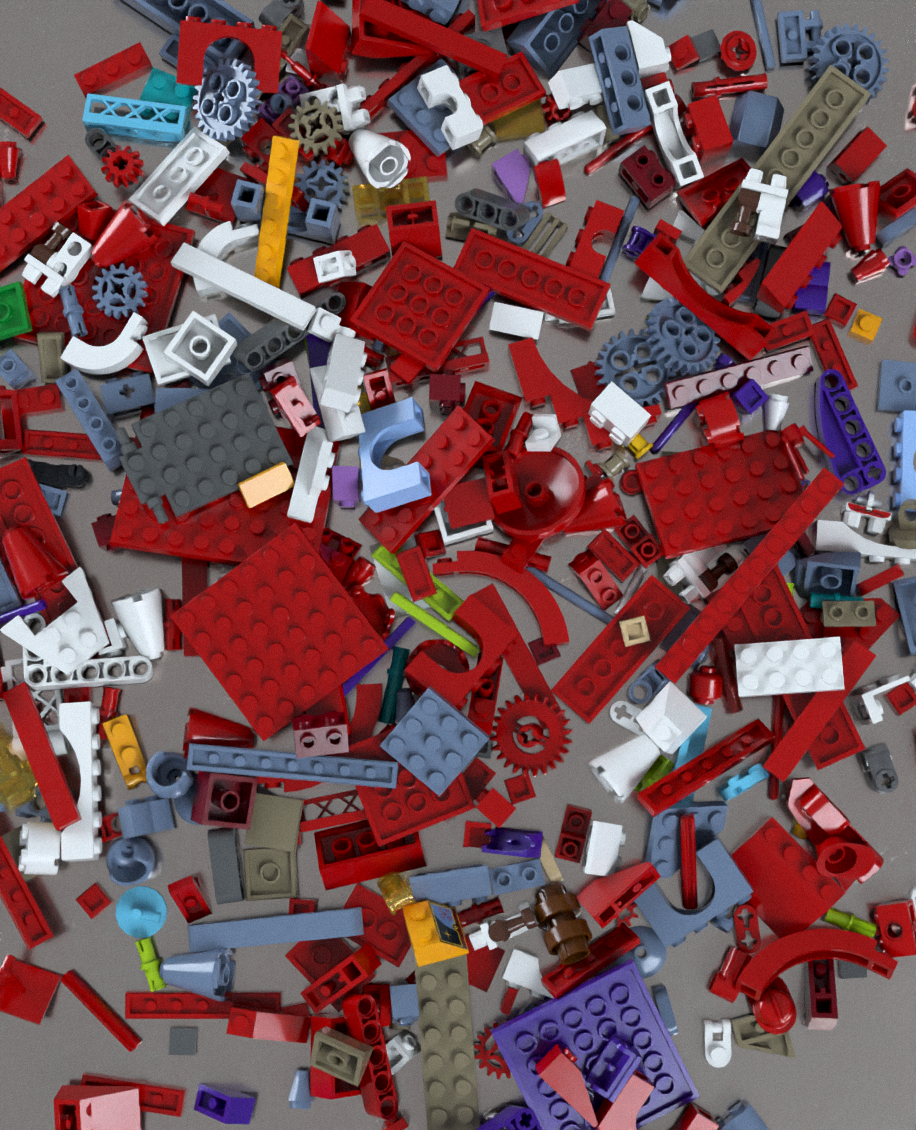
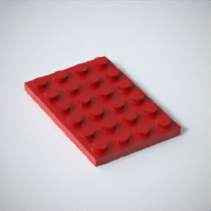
M781 428L780 431L767 430L744 436V440L716 450L714 444L636 463L635 469L666 559L770 532L804 492L787 448L779 435Z

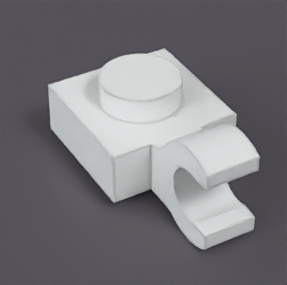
M320 307L316 308V312L307 332L327 342H332L336 333L354 338L356 334L354 330L339 325L340 317Z

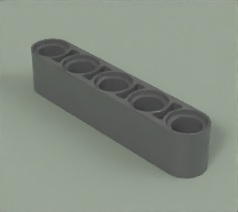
M328 285L319 287L302 299L316 308L320 307L334 315L339 314L346 305L345 296ZM275 318L240 342L234 350V358L251 371L259 370L310 333L307 330L311 320L304 331L294 326L288 331L291 325Z

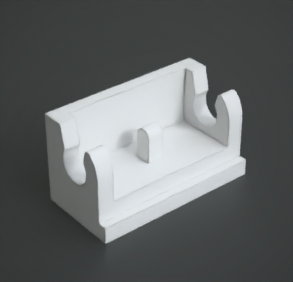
M494 302L489 329L538 340L544 312Z

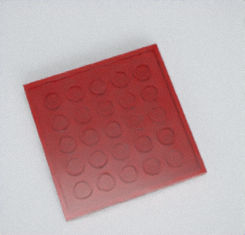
M112 209V210H113V216H114V214L116 213L117 210ZM78 212L62 223L72 233L74 232L92 246L97 241H92L79 233ZM154 219L150 220L158 229L155 235H161V238L156 243L114 265L119 269L121 263H124L127 270L133 266L136 269V273L140 272L143 275L141 281H145L148 287L143 289L149 294L148 297L142 298V301L146 304L145 307L137 306L138 315L148 322L146 325L147 331L144 336L167 329L184 274L183 271L172 267L171 261L183 243L192 246L196 234L192 229L169 223L162 226ZM52 231L36 245L45 244L54 232ZM62 239L56 250L57 252L61 250L67 240ZM89 257L80 269L77 277L70 284L75 287L78 303L83 307L84 313L82 316L88 334L81 338L78 333L77 339L88 345L100 347L114 342L122 333L129 319L124 314H121L119 320L114 317V314L108 317L104 313L105 310L100 311L97 307L99 302H95L93 296L98 293L92 289V286H98L99 284L95 277L102 278L104 275L101 270L105 269L109 272L111 269H107L104 266L99 268ZM44 274L41 275L35 285L25 279L23 285L33 331L14 336L13 338L38 344L37 333L64 332L66 348L72 339V333L68 319L63 315L64 306L61 295L58 293L53 298L41 289L48 278ZM119 276L116 278L123 279L125 276ZM115 285L118 294L125 298L122 289ZM117 304L115 307H122L125 305ZM138 339L136 343L144 350L135 361L125 368L153 375L154 371L143 339Z
M297 523L291 525L170 616L263 742L291 722L292 718L298 717L389 649L388 645Z

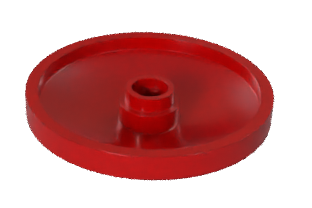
M555 446L550 452L527 451L526 447L522 448L517 460H512L516 469L522 507L498 514L492 504L495 519L492 520L503 532L512 537L524 540L543 539L562 531L577 517L586 497V480L578 462L565 450Z

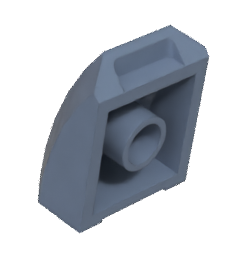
M750 90L736 97L729 124V130L733 138L730 149L735 148L759 155L764 154L781 129L784 108L778 97Z
M828 552L798 559L794 583L799 594L802 597H810L811 592L833 595L834 592H839L840 595L855 597L856 580L860 572L861 553Z

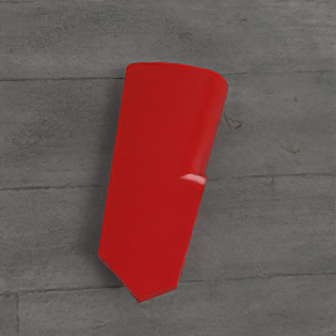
M809 777L792 779L787 806L815 848L817 843H823L830 837L838 836L844 838L849 843L862 844L873 850L876 858L875 865L866 875L856 879L836 877L845 891L849 889L855 880L860 884L864 883L881 868L884 862L883 857L859 834L844 813Z

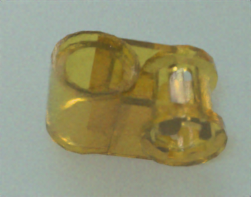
M397 872L385 874L378 880L377 885L392 915H395L396 911L405 905L416 903L406 883L402 881Z

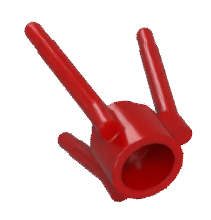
M794 423L779 433L801 481L805 480L802 469L805 474L809 473L805 461L798 450L805 443L804 436L830 458L835 457L825 445L808 432L804 425L799 428Z

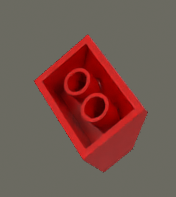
M344 1013L311 1016V1055L314 1036L323 1027L327 1026L348 1036ZM310 1065V1096L332 1100L361 1095L359 1085L357 1087Z

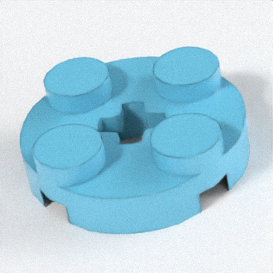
M758 763L742 775L739 774L728 780L727 783L718 789L723 800L726 802L752 788L757 782L760 783L770 775L762 767V764Z

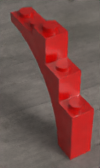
M533 338L508 344V353L525 406L531 405L532 408H536L546 404L545 400L549 399L553 414L557 416L559 427L564 426V429H570L578 426V422L582 421L590 449L597 447V450L601 451L612 447L611 443L614 441L609 437L610 432L604 427L601 429L596 427L589 420L591 416L588 412L594 401L580 396L565 386L549 370L541 358ZM659 404L642 407L651 415L644 427L657 423V419L662 415Z

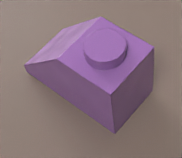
M516 149L492 163L491 172L508 199L523 204L532 165L526 154L521 155L519 150Z
M332 466L333 500L335 503H339V507L354 508V504H360L361 478L359 474L360 469L357 466Z

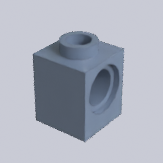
M12 349L0 357V376L13 389L19 387L34 374Z
M416 984L390 986L392 1023H398V1026L413 1025L414 1021L419 1019Z

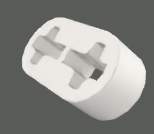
M625 701L613 703L609 710V716L612 721L639 736L647 735L644 730L642 732L639 731L640 726L633 722L634 718L642 710ZM622 705L625 706V712L631 715L630 720L626 717H621L620 720L617 719V713L614 709L621 708Z

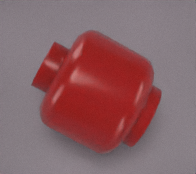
M701 665L700 670H694L690 674L688 693L694 698V702L714 704V701L721 697L723 676L715 672L716 667Z

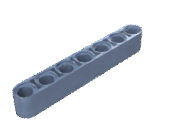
M362 907L187 926L190 952L364 934Z

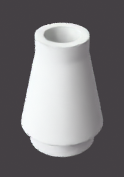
M768 394L769 399L765 401V429L780 431L790 404L787 403L788 396Z

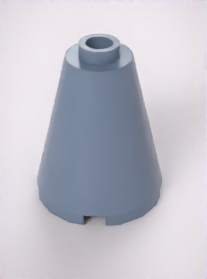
M217 949L167 957L165 962L161 963L160 977L163 978L166 984L224 1002L228 999V997H224L226 991H232L235 978V961H230L229 955H233V952L230 949Z

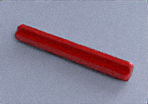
M683 813L680 815L682 892L684 908L690 910L698 907L695 818L692 813Z
M72 970L67 971L62 976L61 982L128 1051L132 1052L140 1044V1040Z

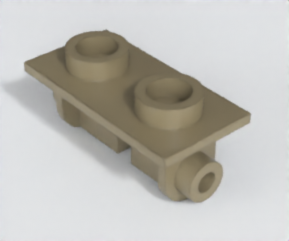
M450 212L447 219L445 237L466 241L471 228L496 237L497 227Z
M822 601L823 612H820V622L824 623V627L876 626L874 601Z

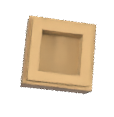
M644 616L619 622L625 647L651 641Z

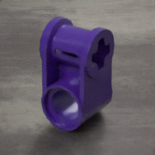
M633 226L631 229L632 234L627 244L623 245L622 250L626 254L638 258L657 235L650 233L642 227Z

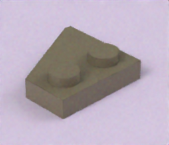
M754 1014L730 1020L738 1047L782 1055L788 1058L796 1057L789 1031L777 1035L768 1033L760 1027Z

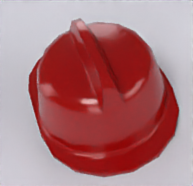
M838 836L830 837L823 843L816 844L818 857L816 867L822 876L856 879L866 875L875 865L876 858L874 852L868 846L849 843L844 838Z
M779 976L771 982L759 1001L747 996L756 1021L766 1032L775 1035L783 1034L789 1031L795 1024L797 1017L796 1006L787 985Z

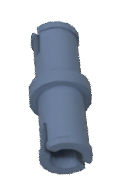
M69 285L70 290H68L67 286L59 289L64 306L63 315L68 319L72 337L78 338V333L80 338L88 334L82 316L84 313L83 307L78 303L75 287Z

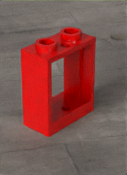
M0 385V402L5 438L0 439V454H11L23 450L17 392Z

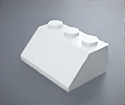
M592 110L586 113L581 111L574 114L571 120L563 124L562 122H557L551 125L548 131L542 134L536 132L528 136L524 142L523 150L530 160L533 170L534 166L545 160L551 161L558 158L559 164H562L602 145L606 126Z

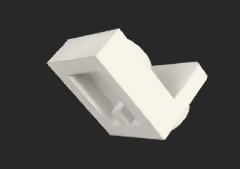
M350 250L336 251L313 258L319 283L356 275V260Z
M534 414L532 417L534 431L525 442L527 451L550 452L561 437L556 414Z
M407 1030L402 1031L385 1045L392 1075L421 1051V1047L416 1039Z

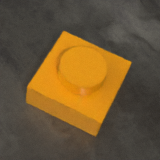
M859 309L848 334L872 343L883 318Z

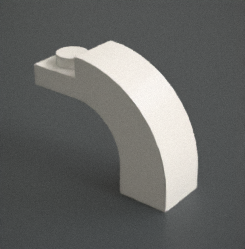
M228 221L212 229L202 239L197 249L222 261L225 254L231 249L259 241L260 230L257 224L252 225V223L242 224L238 226V229L234 230L231 222ZM193 277L200 297L221 291Z
M134 312L120 336L106 346H91L73 336L60 358L68 365L89 374L102 375L117 372L135 361L144 350L136 342L145 335L148 322Z

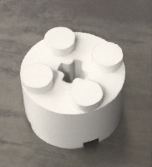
M27 822V824L22 825L19 835V846H24V849L21 850V856L18 859L19 871H23L24 874L57 875L58 866H55V859L60 857L61 831L55 830L53 822Z

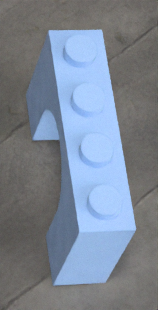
M411 397L361 414L365 432L357 436L360 443L358 455L361 460L362 469L359 470V474L363 482L361 497L364 504L377 513L431 496L429 472L419 462L393 470H382L381 468L383 455L392 443L401 438L425 431L423 409Z
M904 410L899 414V417H896L894 424L895 432L898 433V442H895L894 457L898 458L897 467L893 471V481L897 483V492H894L892 500L893 507L896 508V514H898L900 506L904 501L908 499L916 500V472L913 465L916 451V411ZM906 509L908 515H916L915 510Z

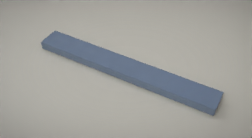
M189 743L187 770L396 789L398 762L325 755L297 758L296 753Z

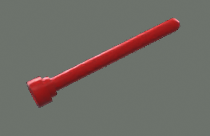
M675 94L674 96L678 104V116L686 111L687 107L680 96ZM652 125L638 132L629 133L584 166L585 173H592L653 129Z
M775 695L772 733L775 735V739L771 745V754L781 742L783 736L785 701L782 695ZM771 773L769 776L768 797L770 800H776L779 796L780 779Z

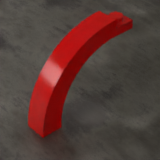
M471 550L457 551V561L452 562V558L437 559V563L432 564L435 577L473 574L489 577L507 585L527 603L533 612L541 632L543 647L551 646V644H569L567 626L557 602L544 584L527 569L520 573L501 562V556Z
M382 683L356 685V707L350 724L351 735H348V746L372 737L382 708ZM336 753V754H328V755H326V756L343 757L342 753ZM257 776L258 784L264 783V788H280V782H283L284 793L300 791L324 783Z
M840 929L805 930L782 937L762 949L741 972L737 979L735 990L759 1001L771 982L784 971L795 965L819 959H836L851 962L891 980L898 961L894 960L886 952L876 951L875 948L878 941L868 936Z

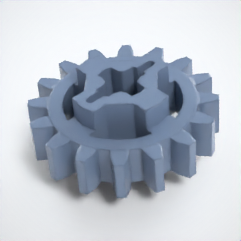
M324 159L321 160L320 165L312 161V168L310 169L307 166H303L305 174H297L300 182L295 183V186L305 193L304 198L309 204L311 202V198L307 193L314 195L316 199L324 201L335 196L328 202L336 203L337 208L341 209L340 200L347 201V195L343 192H349L350 190L349 185L345 184L348 182V177L342 176L343 169L340 167L335 170V162L333 161L327 166ZM328 174L334 176L336 180H331ZM321 184L326 185L323 191H319L318 189L321 187Z
M121 263L119 269L111 264V271L107 272L105 269H102L101 271L104 276L102 278L95 277L99 284L98 286H92L93 291L98 293L93 296V300L99 302L97 307L100 311L105 310L106 316L110 317L114 314V317L119 320L121 314H124L129 319L131 311L139 313L138 305L145 307L146 304L142 301V298L148 297L149 294L143 289L148 287L145 281H141L143 275L140 272L136 273V269L133 266L127 270L124 263ZM119 276H125L123 279L116 278ZM115 285L122 289L125 298L118 294ZM117 304L125 305L122 307H115Z

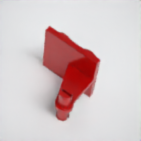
M216 168L194 193L191 192L189 194L186 210L222 223L230 221L233 226L236 215L231 201L237 179L250 182V179Z
M6 954L0 968V1012L40 1025L61 976L16 961V957Z

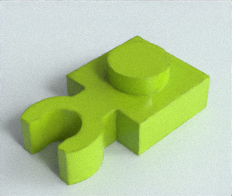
M660 754L634 790L641 792L668 775L675 764Z

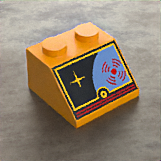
M429 900L402 907L418 967L469 953L455 908Z

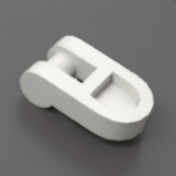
M722 1019L721 1022L703 1020L705 1059L713 1067H724L731 1059L730 1019ZM713 1033H722V1040H713Z

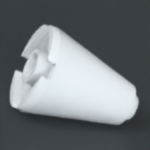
M364 128L357 129L351 134L349 147L367 181L375 188H392L407 175L408 169L406 167L408 160L411 161V156L408 149L401 142Z
M159 587L137 591L138 593L127 594L111 600V607L139 656H144L149 660L160 657V652L165 650L162 596Z
M643 734L593 759L588 765L593 767L591 771L607 792L613 790L617 794L613 798L617 802L622 803L659 757L660 747L650 737Z

